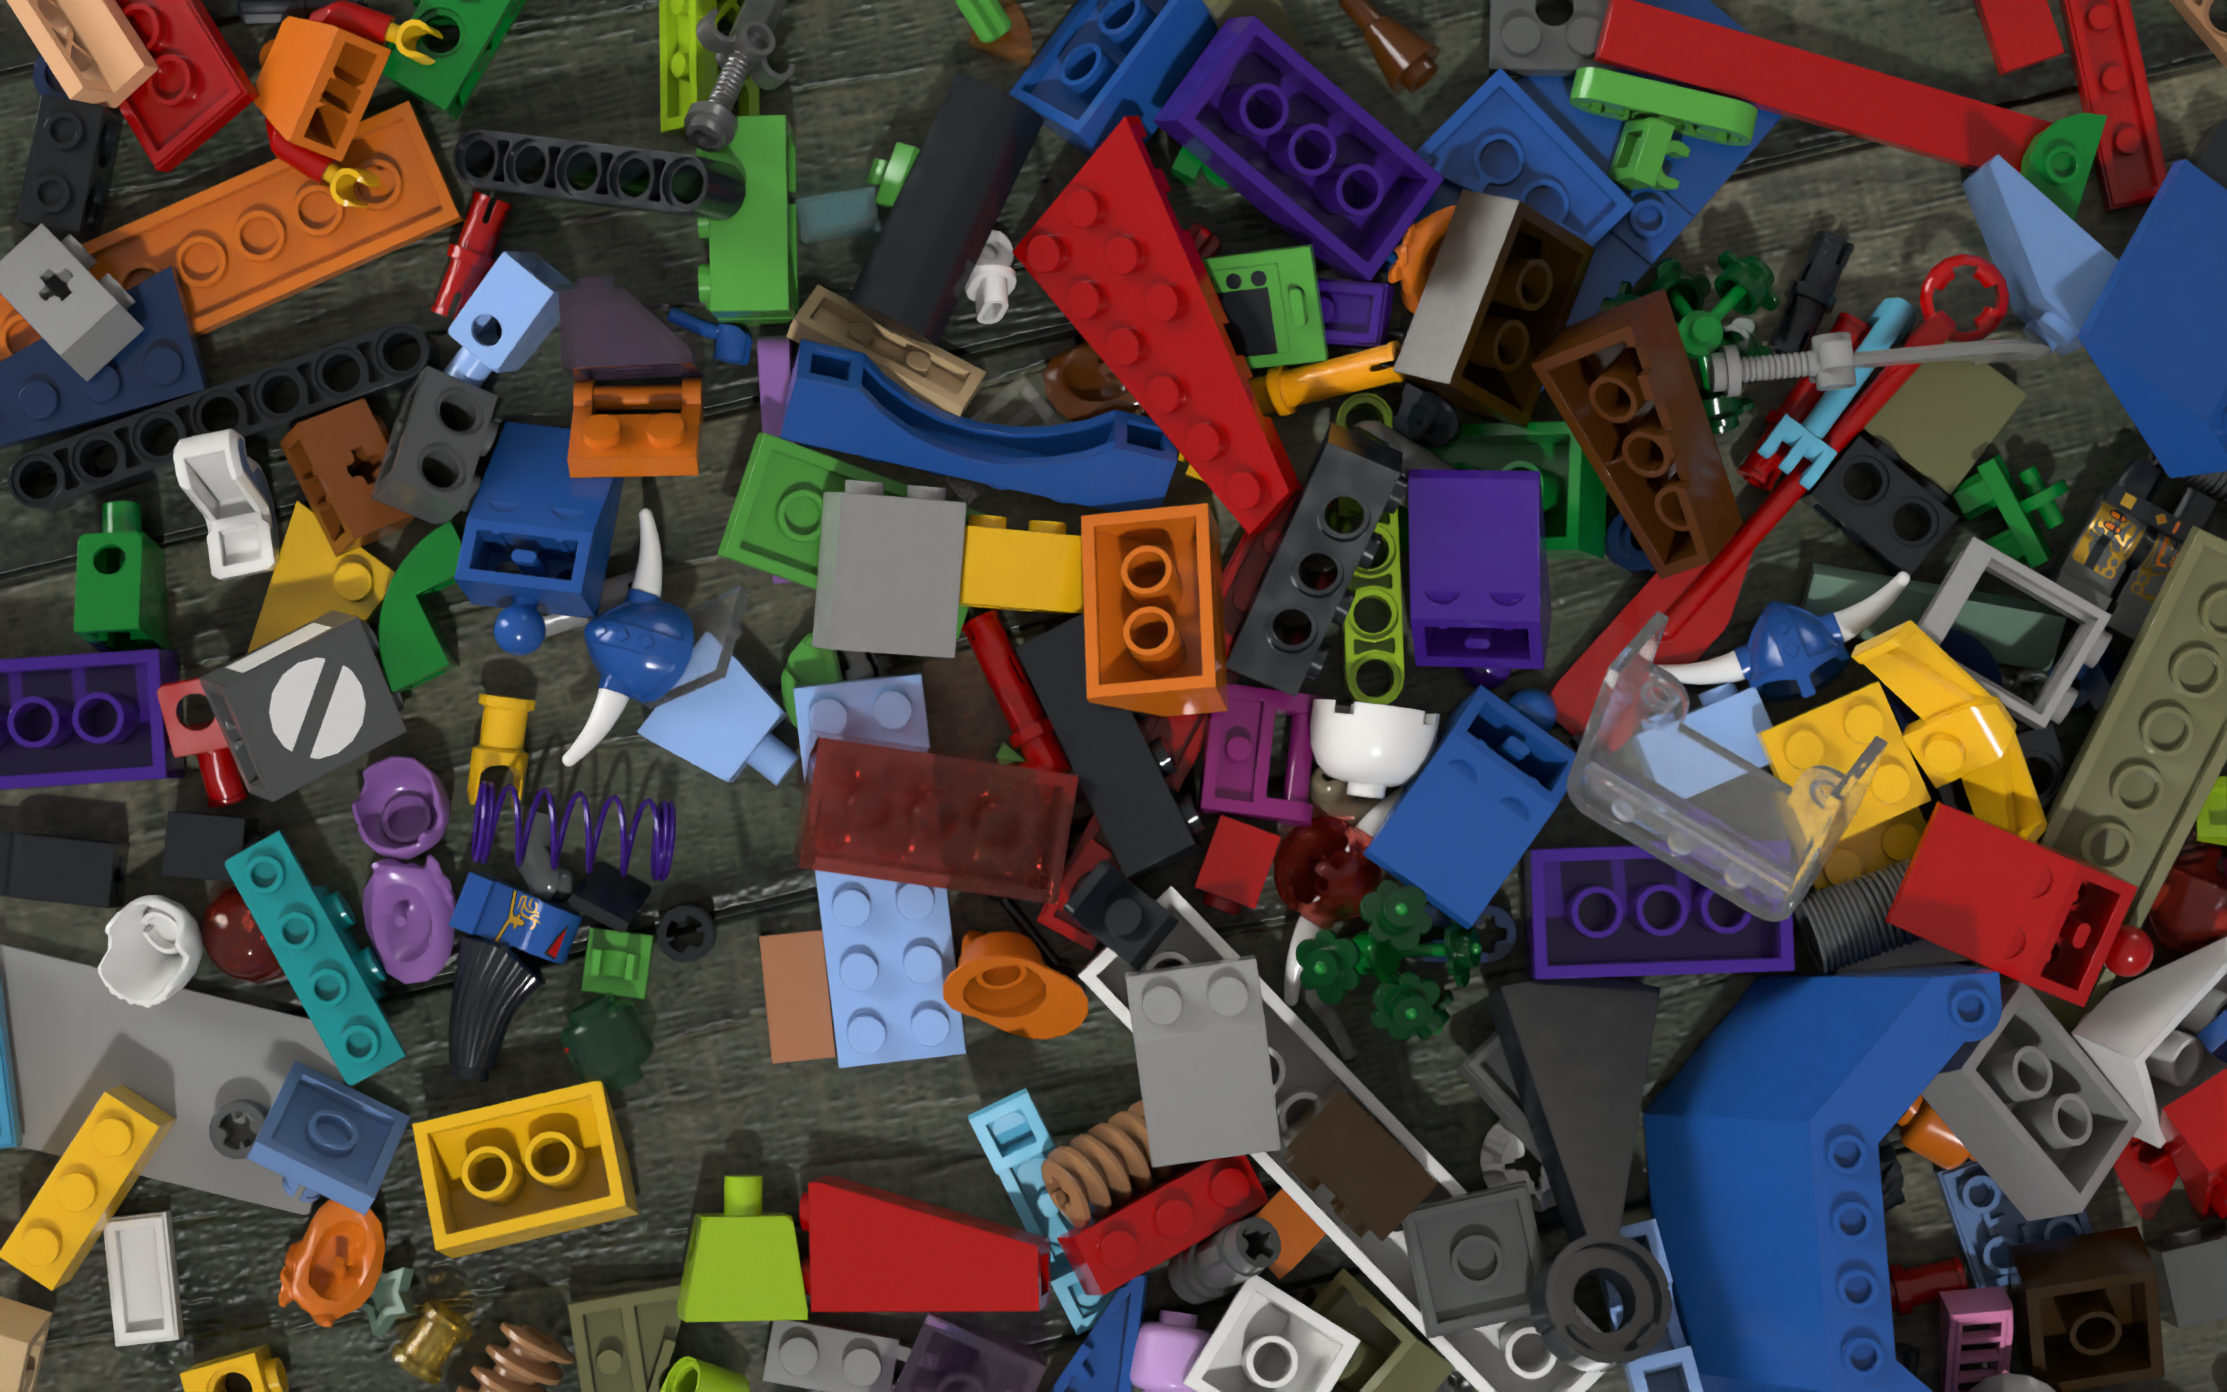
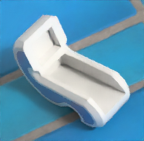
M226 429L180 439L173 449L175 471L180 487L206 520L211 575L225 581L273 571L280 557L274 504L261 466L250 457H247L244 437L234 429Z

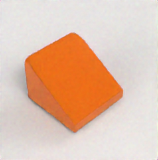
M1282 1187L1269 1198L1270 1202L1259 1207L1248 1217L1263 1218L1270 1222L1278 1232L1281 1240V1251L1278 1259L1268 1268L1279 1280L1284 1278L1326 1235Z

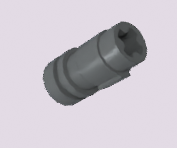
M1251 1217L1230 1224L1170 1258L1168 1278L1171 1286L1182 1300L1191 1305L1203 1306L1233 1292L1240 1283L1261 1274L1265 1268L1273 1265L1281 1251L1280 1237L1273 1225L1263 1218Z

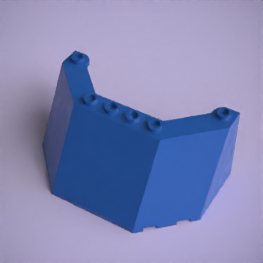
M1946 962L1833 971V973L1828 971L1827 975L1820 971L1758 976L1741 995V1000L1724 1020L1713 1028L1684 1062V1067L1662 1093L1659 1092L1642 1112L1650 1220L1656 1218L1673 1280L1672 1293L1677 1316L1687 1346L1691 1345L1703 1392H1933L1896 1360L1878 1144L1964 1042L1981 1040L1995 1030L2002 1015L1999 972Z

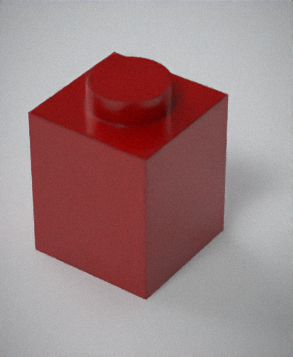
M1219 814L1193 884L1195 888L1205 891L1201 903L1238 916L1241 905L1255 909L1281 836Z

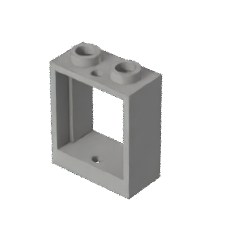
M1972 537L1965 542L1917 626L1940 646L1984 570L2080 624L2033 704L2028 703L1955 661L1991 696L1999 697L2011 716L2036 730L2046 728L2050 720L2060 724L2079 694V691L2070 685L2082 665L2085 664L2093 668L2111 641L2112 634L2106 632L2104 628L2112 615L1976 537Z

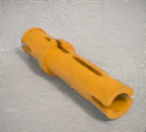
M1391 341L1386 345L1289 369L1286 365L1271 367L1267 370L1266 376L1249 379L1248 382L1263 415L1276 412L1279 416H1286L1296 413L1300 405L1394 382L1401 383L1407 379L1393 372L1395 365L1381 366V363L1393 361L1399 356L1402 345L1398 341Z

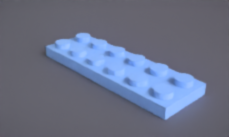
M922 672L795 686L793 693L839 1068L966 1054L963 1014L951 1009L943 999V983L948 975L957 968Z

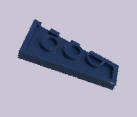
M170 266L126 291L136 301L127 311L144 330L88 382L43 338L0 361V450L157 407L209 388L176 268Z

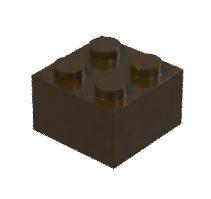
M1336 1080L1281 1135L1285 1147L1288 1149L1282 1157L1286 1161V1166L1313 1192L1323 1183L1335 1195L1329 1202L1334 1208L1335 1214L1360 1238L1371 1230L1383 1242L1438 1185V1182L1430 1172Z
M2137 1226L2008 1246L2017 1349L2028 1376L2048 1384L2056 1392H2070L2165 1377L2157 1269Z

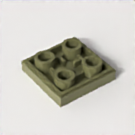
M1922 319V320L1919 322V324L1915 327V329H1914V330L1912 331V333L1908 336V338H1909V337L1918 329V327L1925 321L1924 319ZM1947 340L1944 342V344L1956 343V342H1949V341H1947ZM1969 361L1923 363L1861 432L1868 438L1876 437L1883 441L1900 456L1903 465L1920 478L1929 480L1947 496H1950L2028 394L1989 364L1974 366L1973 362Z

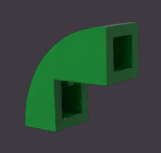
M451 520L424 537L409 552L398 567L385 594L379 622V650L385 678L392 693L399 691L400 694H405L460 666L427 600L428 597L457 583L454 577L464 530L461 524Z

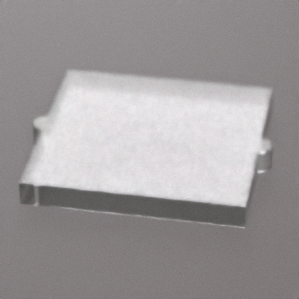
M739 586L686 610V613L692 620L695 636L692 657L680 680L667 691L668 693L656 701L642 703L650 710L726 677L736 640L743 632L740 626L750 596L748 590Z

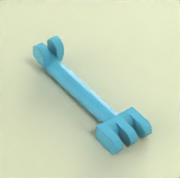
M1885 298L1867 320V323L1873 326V328L1855 352L1889 349L1893 342L1898 345L1916 322L1914 307L1902 298ZM1875 367L1855 369L1856 386L1826 391L1802 424H1799L1785 414L1764 440L1757 453L1768 459L1779 449L1781 442H1785L1791 449L1780 462L1778 468L1789 475L1801 458L1805 457L1812 464L1802 473L1798 483L1809 491L1838 453L1823 442L1822 439Z

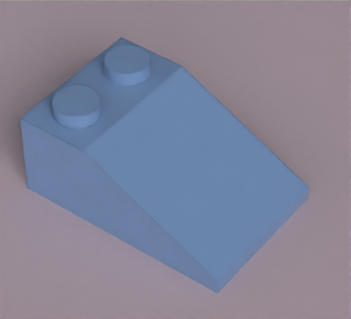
M1997 154L1970 173L1961 184L1992 261L2006 279L2009 303L2013 313L2026 324L2022 332L2029 341L2051 347V351L2048 354L2056 351L2061 356H2064L2083 347L2077 334L2119 260Z

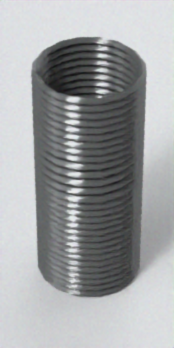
M1913 855L1911 859L1906 858L1905 861L1900 860L1899 863L1894 862L1893 865L1888 864L1887 867L1876 868L1874 872L1868 871L1867 875L1861 873L1860 878L1854 876L1852 880L1847 878L1844 883L1839 881L1838 885L1833 883L1832 887L1827 885L1826 889L1821 887L1820 891L1815 889L1814 893L1809 891L1808 895L1803 894L1802 897H1796L1794 907L1798 925L1807 950L1820 972L1827 975L1828 971L1833 973L1834 969L1839 970L1840 967L1845 968L1846 965L1857 964L1859 960L1863 962L1865 958L1869 960L1871 956H1880L1882 951L1888 953L1889 949L1895 951L1897 946L1903 948L1904 943L1910 946L1913 941L1917 943L1919 939L1924 941L1923 938L1885 921Z

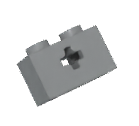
M41 223L0 261V293L41 337L88 382L137 337L144 328L127 311L136 301L109 273L98 281L88 271L97 263L88 251L71 234L67 235L60 242Z

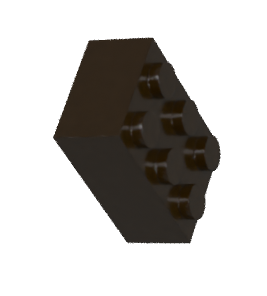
M1462 190L1402 344L1393 372L1438 394L1443 400L1470 415L1527 428L1543 386L1530 364L1566 327L1596 248L1520 200Z

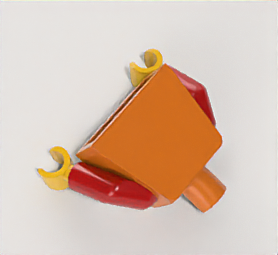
M346 0L336 1L313 11L308 20L288 16L282 21L275 39L265 43L260 51L259 62L262 69L254 85L259 97L253 102L266 116L264 121L271 151L277 158L320 185L324 181L330 183L331 195L338 204L346 207H369L364 201L358 200L354 194L353 186L357 180L370 187H380L381 184L377 175L366 169L340 168L335 165L336 161L342 162L392 51L386 47L389 42L396 44L399 52L421 65H431L436 60L417 52L416 43L421 36L431 34L440 39H443V35L440 31L420 20L411 19L405 21L402 25L396 24L395 16Z

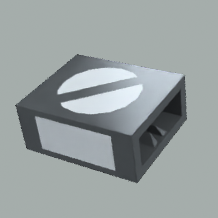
M332 610L198 678L250 794L275 802L407 732L399 713L404 708L402 697L399 691L391 692L375 657L379 653L377 638L371 627L364 620L359 619L358 616Z

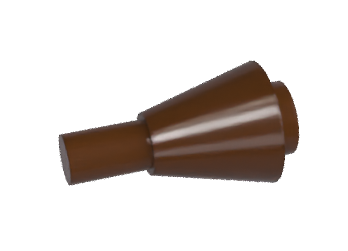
M1341 0L1339 2V7L1364 32L1363 37L1393 93H1398L1406 88L1410 93H1414L1433 78L1439 68L1434 62L1439 55V47L1388 15H1382L1369 0Z

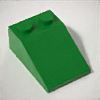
M1565 421L1529 422L1527 428L1507 423L1461 424L1462 433L1455 442H1451L1441 448H1430L1421 445L1457 467L1458 470L1540 471L1547 560L1604 559L1607 490ZM1399 504L1400 553H1409L1408 509Z

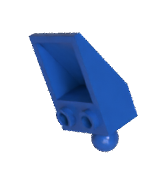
M506 421L467 516L454 580L471 604L505 608L499 613L494 623L495 640L505 652L515 656H524L536 651L545 639L546 625L540 613L593 619L598 615L625 477L570 478L567 456L571 429ZM510 570H516V571H519V574H512V573H505V572L510 571Z
M1480 685L1449 715L1438 733L1436 746L1429 760L1412 782L1404 787L1363 853L1365 857L1404 885H1412L1421 889L1429 903L1467 930L1476 922L1557 808L1585 761L1548 734L1557 719V708L1552 697L1541 689L1526 688L1515 693L1507 704Z

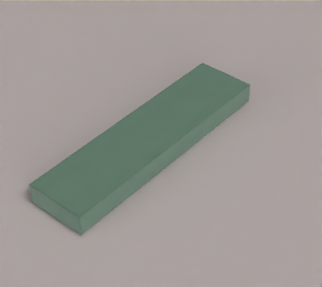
M1812 563L1801 608L1807 609L1818 616L1831 611L1837 612L1873 595L1894 577ZM1910 580L1891 607L1878 620L1854 638L1869 640L1909 620H1912L1917 625L1940 585ZM1972 590L1951 628L1963 631L1979 640L1991 652L1997 663L2049 671L2052 667L2067 617L2041 602Z

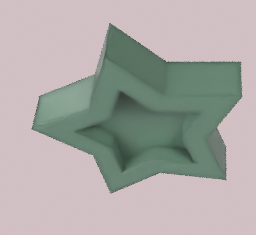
M382 1266V1272L373 1293L359 1308L367 1312L374 1336L384 1337L397 1317L417 1315L408 1294L414 1269L403 1267L389 1272Z

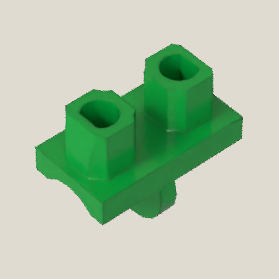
M2000 453L1983 461L1977 466L1979 472L1970 476L1952 492L1963 515L1969 521L1998 506L2009 528L1983 542L2023 565L2028 563L2031 569L2049 561V557L2054 553L2031 511L2034 509L2038 510L2048 530L2063 523L2065 519L2054 499L2070 490L2065 479L2046 486L2036 465H2033L2018 473L2029 496L2024 498Z

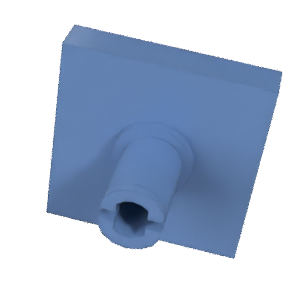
M294 1061L247 1159L282 1175L283 1189L291 1197H294L300 1185L305 1186L306 1188L299 1201L312 1203L323 1195L360 1214L366 1215L376 1198L410 1116L298 1061Z

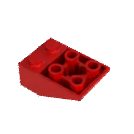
M2226 1068L2162 1108L2161 1131L2193 1211L2201 1223L2216 1213L2221 1220L2227 1218Z

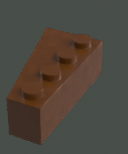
M1665 288L1565 327L1530 364L1660 579L1711 563L1743 524Z

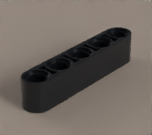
M482 129L470 130L464 134L457 142L453 153V168L456 176L463 184L510 195L714 221L728 220L736 215L742 207L746 195L744 178L734 165L686 153Z

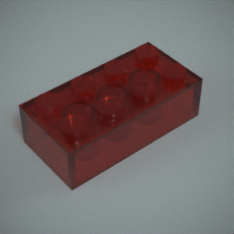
M813 730L793 859L799 868L1058 905L1079 776L1068 768Z

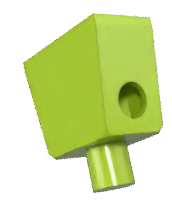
M725 1175L724 1213L694 1214L677 1303V1317L684 1322L808 1320V1309L792 1216L784 1212H762V1175Z

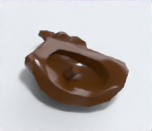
M1088 342L1067 348L1050 358L1042 374L1047 397L1056 410L1071 421L1087 420L1113 410L1145 417L1149 416Z

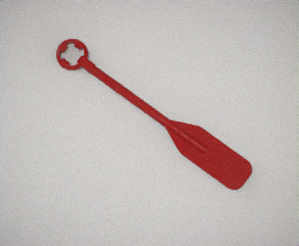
M1959 254L1947 257L1931 268L1922 283L1919 299L1922 316L1925 321L1908 338L1903 348L1944 344L1946 340L1956 343L1979 341L1998 329L2007 314L2009 292L2006 279L1996 265L1981 256ZM1962 265L1974 267L1972 278L1979 281L1985 289L1994 286L1996 295L1994 308L1985 306L1982 313L1973 319L1976 329L1967 332L1955 331L1957 323L1943 310L1935 312L1932 301L1934 289L1944 291L1947 284L1955 279L1952 268ZM1923 363L1886 366L1837 419L1822 439L1823 442L1838 452L1828 467ZM1803 457L1790 474L1779 483L1740 526L1711 563L1660 579L1657 572H1655L1556 681L1550 691V696L1557 708L1556 720L1572 736L1581 729L1585 733L1584 736L1600 751L1614 749L1639 725V719L1646 717L1677 683L1655 677L1652 673L1653 667L1657 664L1695 663L1719 637L1731 619L1754 549L1807 492V489L1798 482L1805 469L1812 464L1809 460Z

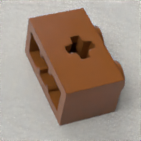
M365 398L297 423L279 443L336 557L399 532L415 518V516L371 499L390 436L385 423L377 414H372ZM357 473H359V474L361 475V476L351 477V475H355V474H357Z

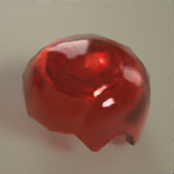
M233 886L224 889L206 907L201 920L203 928L200 933L203 946L212 963L223 973L236 980L259 985L284 977L283 969L237 887Z

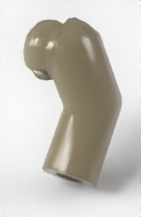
M1320 766L1315 768L1310 777L1309 799L1331 826L1335 828L1358 829L1356 825L1383 800L1346 795L1347 782L1328 776Z

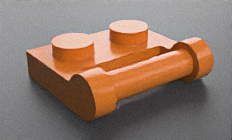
M702 377L683 378L682 384L596 386L594 379L574 381V407L567 456L570 478L699 475L705 410V392ZM681 410V413L608 415L597 414V411Z

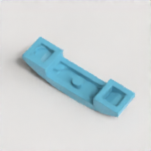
M1024 1088L968 1115V1120L995 1173L999 1175L1027 1232L1050 1238L1051 1284L1078 1335L1095 1326L1121 1286L1105 1295H1086L1057 1240V1237L1075 1228L1053 1203L1042 1178L1041 1167L1043 1161L1047 1159L1048 1153L1058 1148L1027 1088Z

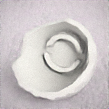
M146 895L131 901L118 911L106 925L105 933L108 935V949L98 966V974L105 986L109 988L111 994L116 995L119 999H125L131 1005L137 1004L151 1008L154 1005L161 1004L180 992L197 971L203 953L202 938L197 920L182 904L162 895Z

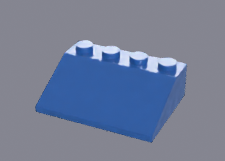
M2186 159L2174 161L2077 334V337L2170 479L2227 471V190Z

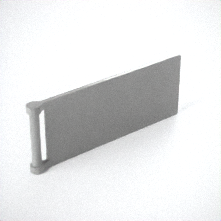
M0 943V973L23 1143L19 1147L62 1157L103 1093L124 1085L176 1119L140 1176L301 1215H307L312 1211L314 1202L306 1203L299 1201L306 1188L305 1186L300 1185L294 1197H291L283 1189L282 1175L247 1158L232 1159L223 1156L214 1148L209 1134V1125L213 1115L220 1107L235 1100L249 1099L258 1102L269 1113L294 1061H298L344 1084V1078L310 1018L188 988H183L168 1000L151 1008L137 1004L131 1005L125 999H119L116 995L110 993L109 988L105 986L98 974V966ZM243 1112V1116L237 1119H233L232 1115H230L226 1121V1125L230 1126L233 1130L230 1141L238 1146L245 1139H249L252 1144L257 1135L249 1128L252 1117L247 1113Z

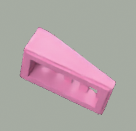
M2003 1286L1939 1292L1940 1392H1969L1971 1389L1958 1390V1385L1976 1383L1986 1377L2010 1373L2013 1340V1304ZM1990 1324V1330L1963 1332V1326ZM1990 1343V1349L1961 1351V1346ZM1990 1362L1989 1369L1960 1371V1365Z

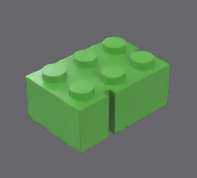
M786 115L735 116L738 122V130L729 145L722 147L717 152H707L696 147V156L734 165L742 173L746 190L742 207L736 215L728 220L714 221L697 218L699 238H705V245L709 247L710 264H699L698 268L700 303H706L707 311H710L715 318H718L721 324L735 326H791L793 318L799 311L797 204H788V193H797L796 135Z

